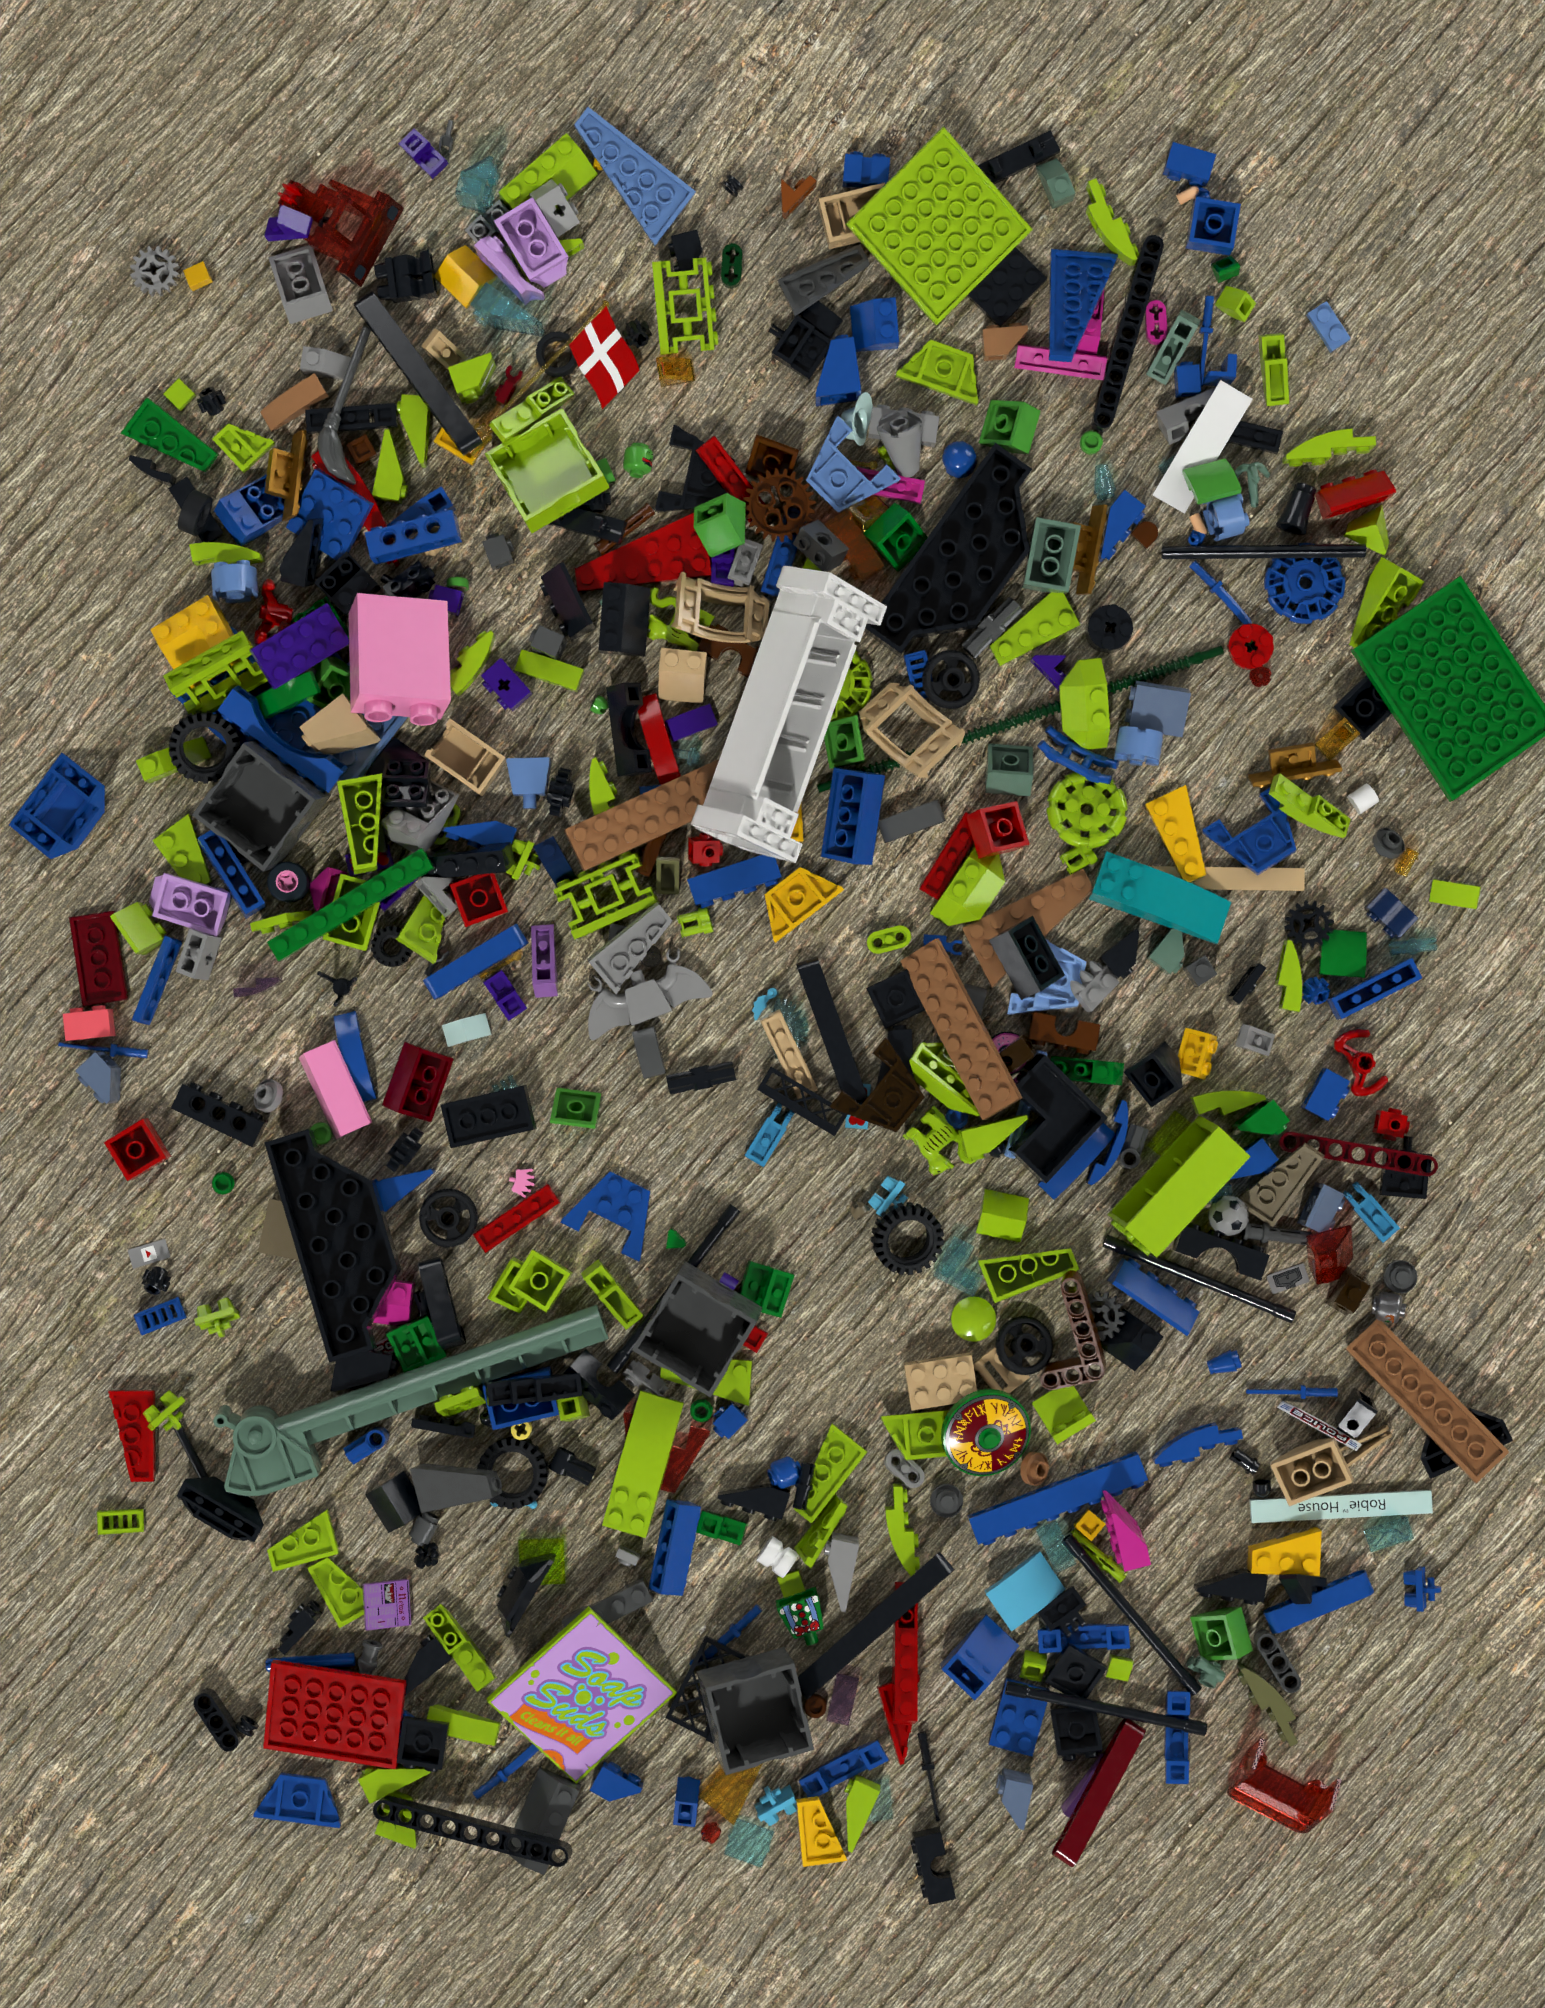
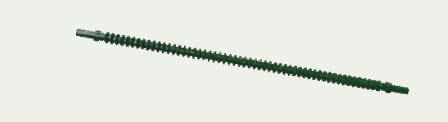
M1218 646L1203 652H1195L1189 657L1184 655L1183 659L1180 657L1177 658V661L1172 659L1171 663L1159 664L1157 668L1153 666L1152 670L1147 668L1146 672L1141 670L1140 674L1135 672L1134 676L1129 674L1128 678L1123 676L1122 680L1110 681L1107 685L1108 696H1110L1111 692L1116 694L1117 690L1122 692L1123 688L1128 690L1129 686L1134 687L1135 681H1153L1154 677L1159 679L1160 675L1165 677L1166 673L1171 675L1172 671L1177 673L1178 669L1183 671L1184 667L1189 669L1190 665L1201 664L1204 660L1224 654L1223 648ZM1054 700L1053 704L1048 702L1047 706L1042 704L1041 708L1036 706L1035 710H1032V708L1029 709V712L1024 710L1023 714L1017 713L1015 717L1011 715L1009 719L1005 717L1004 721L999 719L998 723L993 721L992 725L987 723L986 727L981 725L980 729L975 727L974 731L968 730V733L964 735L962 744L965 743L967 745L969 741L974 743V739L979 741L980 737L985 739L986 735L992 736V733L999 734V731L1005 732L1006 728L1011 730L1012 726L1017 728L1018 724L1023 726L1024 722L1029 724L1030 720L1035 722L1036 718L1048 717L1050 713L1054 715L1055 711L1060 713V701ZM912 749L911 753L906 751V754L910 756L915 751V749ZM888 757L887 761L882 759L881 763L876 761L875 765L869 764L867 768L863 766V769L857 768L856 770L881 774L882 771L887 773L888 769L894 770V767L900 768V764ZM832 779L817 784L819 793L831 789Z

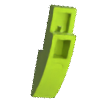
M1097 178L1088 181L1086 190L1092 204L1087 206L1086 214L1092 227L1113 254H1118V258L1129 266L1135 265L1139 253L1135 243L1132 244L1129 236L1131 232L1126 222L1123 223L1121 217L1112 219L1114 218L1111 205L1106 204L1104 186L1098 183Z
M560 376L527 396L524 402L492 420L489 426L501 442L504 443L515 435L518 436L526 432L535 423L549 416L574 396L575 393Z
M1353 428L1328 432L1295 447L1282 459V463H1289L1290 467L1302 466L1305 462H1311L1312 465L1317 466L1324 465L1325 461L1332 457L1331 452L1334 455L1347 454V451H1356V454L1369 453L1376 446V436L1353 437Z
M491 630L480 633L475 638L476 643L471 647L467 645L458 653L457 661L462 666L459 669L455 667L450 671L451 692L454 691L458 697L476 680L490 656L496 637Z
M596 757L591 761L589 775L590 798L594 816L613 808L614 805L609 807L608 804L616 800L614 795L618 793L613 782L608 783L605 777L608 771L603 760L598 762Z
M1281 773L1273 777L1269 795L1280 802L1279 809L1313 829L1340 838L1346 837L1351 821L1348 816L1320 795L1312 798Z
M893 1483L894 1506H885L887 1527L893 1548L901 1564L908 1574L912 1576L916 1573V1570L920 1569L919 1557H915V1548H919L918 1534H914L913 1528H904V1526L909 1525L908 1512H904L903 1503H908L907 1489H903L902 1483Z
M442 1604L423 1617L448 1655L454 1658L477 1692L497 1678L486 1663V1658Z

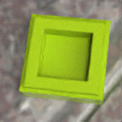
M179 378L163 394L180 411L196 396Z
M799 1569L787 1573L784 1578L777 1576L784 1598L805 1591Z

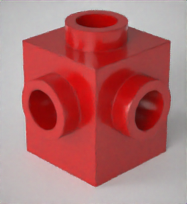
M700 833L699 837H688V860L693 864L699 863V866L704 867L712 866L713 863H720V856L723 855V845L719 839L706 833Z
M1389 1108L1388 1112L1377 1110L1372 1132L1383 1134L1382 1139L1396 1141L1397 1137L1404 1138V1134L1408 1133L1410 1121H1407L1408 1116L1401 1115L1402 1110Z

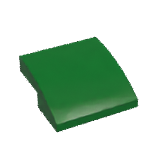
M1333 930L1332 934L1327 933L1330 937L1329 941L1322 940L1323 946L1319 947L1320 961L1318 974L1365 978L1367 932Z
M748 1260L738 1293L763 1308L762 1313L781 1318L795 1275Z
M428 1316L412 1320L385 1332L404 1373L446 1357L445 1351L437 1342L434 1328Z

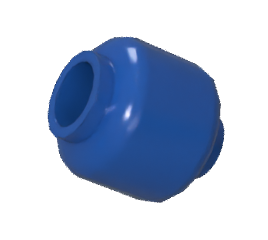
M789 1456L773 1461L770 1464V1469L767 1470L772 1486L782 1490L795 1485L799 1479L801 1465Z

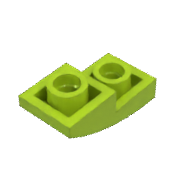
M1433 879L1429 902L1477 909L1481 887Z

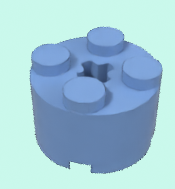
M1241 493L1203 503L1207 504V510L1203 511L1205 524L1209 534H1215V541L1243 534L1245 527L1250 524L1249 517L1242 508L1243 497Z
M239 560L236 564H227L226 562L214 563V568L211 570L212 595L215 601L220 602L219 598H224L226 603H244L251 601V596H254L255 599L258 598L257 569L250 565V561Z
M1119 727L1114 760L1127 761L1128 759L1129 764L1142 766L1143 762H1146L1145 764L1159 766L1163 733L1147 728L1146 730H1140L1138 727Z

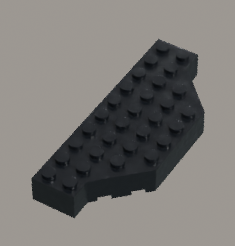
M995 443L882 601V604L887 606L881 625L866 624L864 632L900 657L914 638L976 628L1030 551L1020 498V488L1030 475L1032 468Z
M306 1129L264 1142L328 1361L335 1362L376 1349L377 1345L371 1325L401 1271L376 1182L320 1153L313 1130Z

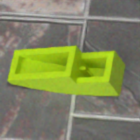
M1284 334L1258 335L1266 406L1289 404L1287 358H1285Z
M220 542L189 544L192 562L196 566L215 562L236 564L239 560H248L250 565L265 562L264 557L260 553L234 544Z
M521 650L514 669L518 673L574 692H578L585 672L582 668L526 650Z
M1285 940L1274 985L1283 986L1278 1009L1300 1012L1302 1001L1301 967L1293 942Z
M1226 1090L1202 1093L1192 1096L1190 1099L1195 1113L1198 1115L1218 1108L1220 1115H1226L1266 1100L1265 1095L1253 1092Z
M599 1259L581 1273L586 1283L626 1330L644 1316Z
M440 1704L430 1706L427 1716L429 1720L449 1722L448 1736L495 1746L501 1726V1723L464 1710L457 1711Z

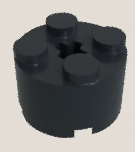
M1115 604L1104 605L1096 609L1088 619L1085 629L1086 639L1089 645L1096 651L1104 653L1117 652L1131 638L1133 622L1130 615L1123 608ZM1106 625L1114 628L1112 633L1110 631L1105 632Z

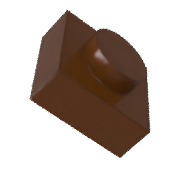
M366 434L346 444L358 466L377 456Z

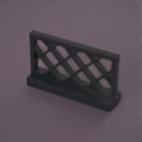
M706 1635L666 1715V1719L706 1738V1741L713 1744L709 1723L705 1730H702L695 1726L693 1718L706 1715L707 1718L703 1697L698 1685L699 1680L696 1679L694 1669L702 1664H705L706 1668H710L708 1662L719 1658L721 1663L725 1664L723 1657L731 1654L740 1659L750 1657V1655H745ZM707 1643L716 1646L719 1655L707 1659L704 1652ZM701 1655H702L704 1660L699 1661V1659H700V1657H701ZM692 1675L693 1681L688 1682ZM695 1684L699 1696L686 1699L685 1687ZM682 1695L684 1701L679 1702ZM700 1699L704 1711L692 1715L688 1703ZM685 1704L689 1716L680 1719L672 1715L676 1707Z

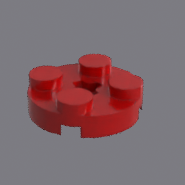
M1258 624L1242 625L1231 634L1228 640L1227 649L1232 658L1231 660L1236 666L1246 670L1261 667L1269 661L1273 654V636ZM1251 641H1253L1254 646H1256V650H1252L1251 653L1247 652L1248 648L1245 646V643H1250Z

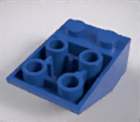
M267 475L219 499L214 512L238 546L242 547L257 539L282 521L285 499L264 493Z
M986 1614L940 1663V1666L972 1699L976 1700L1017 1650L1019 1644Z

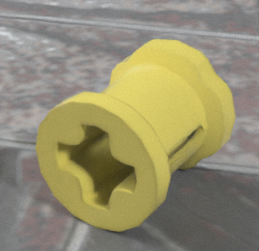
M532 1422L523 1423L526 1425V1431L522 1433L518 1432L519 1428L516 1425L511 1426L512 1436L518 1440L528 1438L533 1429Z

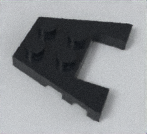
M673 425L669 446L689 450L692 453L683 494L677 495L659 491L655 506V512L658 513L694 509L696 506L727 493L696 452V449L704 444V442L682 430L677 425Z

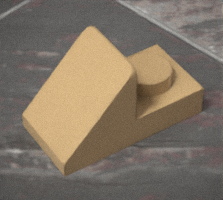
M437 329L432 331L421 346L428 352L427 355L448 372V367L464 362L468 358Z

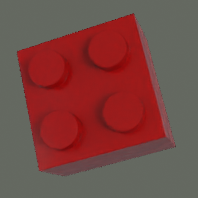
M1017 801L982 808L966 815L978 859L1016 851L1029 845Z
M494 873L473 875L449 884L464 927L508 912Z
M149 1118L141 1119L104 1142L127 1181L136 1179L172 1157Z

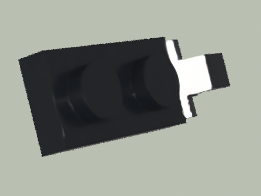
M419 1414L418 1418H412V1428L468 1438L474 1437L476 1425L467 1421L457 1426L454 1425L453 1420L441 1418L440 1422L431 1421V1416Z

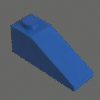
M1258 1137L1243 1149L1251 1157L1230 1179L1261 1174L1262 1172L1267 1174L1276 1167L1275 1162L1279 1159L1264 1139Z
M432 1168L385 1178L380 1181L377 1179L373 1180L376 1182L384 1212L403 1199L436 1171Z

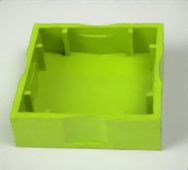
M563 408L535 423L526 432L510 438L485 453L491 467L531 533L538 531L610 488L602 471L590 452L583 445Z

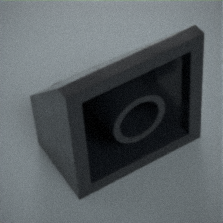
M1166 1041L1149 1051L1124 1071L1125 1075L1150 1107L1158 1104L1183 1087L1179 1058Z
M1123 1308L1121 1311H1125L1126 1314L1121 1316V1319L1125 1323L1123 1325L1118 1324L1121 1331L1118 1333L1113 1330V1338L1106 1335V1339L1104 1341L1100 1340L1102 1349L1136 1371L1152 1354L1164 1336Z

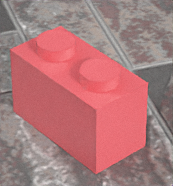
M105 1005L92 1006V1011L84 1012L83 1008L69 1009L70 1013L63 1014L65 1041L116 1036L113 1009H106Z

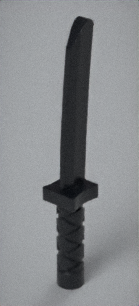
M923 1731L917 1733L923 1762L921 1766L922 1771L927 1770L936 1822H938L940 1818L931 1769H935L934 1762H931L927 1734Z

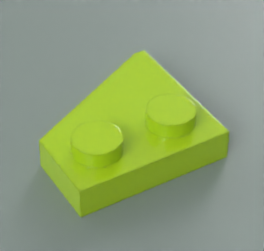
M398 1791L389 1794L390 1796L413 1801L412 1796ZM385 1804L383 1811L389 1813L390 1808ZM403 1809V1815L411 1819V1812L408 1809ZM379 1820L374 1834L413 1849L416 1848L417 1839L414 1829Z

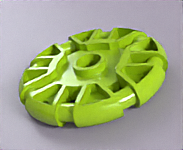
M856 650L852 658V662L856 667L852 671L848 669L836 703L835 712H833L830 721L855 716V713L864 708L872 693V689H870V681L873 680L872 673L866 660H862L858 655L859 652ZM855 680H861V688H854ZM849 697L854 700L850 707L845 703Z
M1076 772L1065 775V779L1061 782L1058 781L1048 795L1049 808H1046L1050 826L1059 833V838L1078 848L1079 846H1087V849L1104 846L1109 843L1111 838H1116L1125 826L1127 820L1125 811L1128 810L1126 797L1122 789L1116 787L1113 779L1110 784L1094 782L1093 786L1085 787V781H1091ZM1069 786L1074 789L1071 794L1066 790ZM1106 790L1111 794L1108 799L1103 794ZM1058 804H1065L1064 810H1059ZM1081 806H1091L1093 813L1090 815L1083 814ZM1110 810H1116V815L1109 816ZM1067 821L1071 827L1066 829L1063 823ZM1103 825L1107 829L1104 833L1099 830ZM1080 831L1089 832L1088 837H1080Z

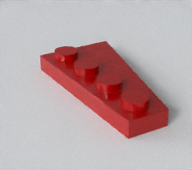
M109 1390L108 1393L112 1400L113 1413L117 1420L118 1433L123 1444L130 1481L154 1482L155 1429L151 1431L147 1427L150 1423L146 1420L143 1412L151 1405L155 1406V1390Z

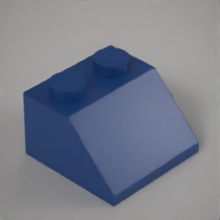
M896 297L872 299L850 306L852 337H854L856 352L898 349L899 333Z

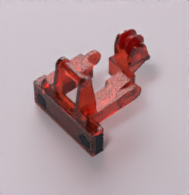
M291 179L288 184L283 183V193L277 192V195L280 197L277 203L279 206L284 205L308 215L316 223H319L320 219L323 218L327 209L333 211L329 220L323 224L322 228L317 226L313 235L309 234L308 238L303 239L316 251L338 260L339 263L335 270L352 284L362 287L404 208L391 196L379 190L373 198L332 179L329 180L328 184L333 189L320 183L315 194ZM344 210L364 218L352 241L335 229Z

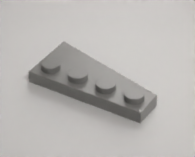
M656 902L587 960L613 992L617 994L623 982L631 976L633 969L640 960L644 959L647 955L646 952L658 941L673 920L660 904Z

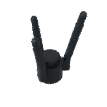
M321 971L317 972V975L333 983V991L338 995L333 1003L335 1007L343 1001L344 996L351 993L352 986L356 984L358 979L356 976L350 981L346 978L336 979Z

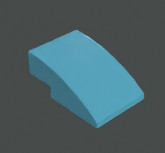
M1039 1551L1003 1575L1002 1579L984 1591L1009 1629L1013 1631L1053 1601L1065 1590V1587Z

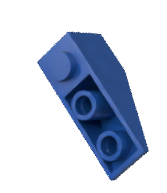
M441 486L421 498L387 524V526H391L396 521L406 522L414 520L419 515H433L442 509L453 510V512L456 509ZM417 532L410 533L408 539L413 537Z
M1126 490L1121 493L1108 510L1099 562L1101 563L1105 558L1110 560L1117 551L1114 546L1119 540L1123 543L1131 533L1128 530L1133 523L1137 525L1145 516L1142 511L1146 506Z
M498 821L442 828V831L447 833V838L459 841V838L468 840L467 845L475 848L494 843L511 842L512 844L517 830L515 827Z

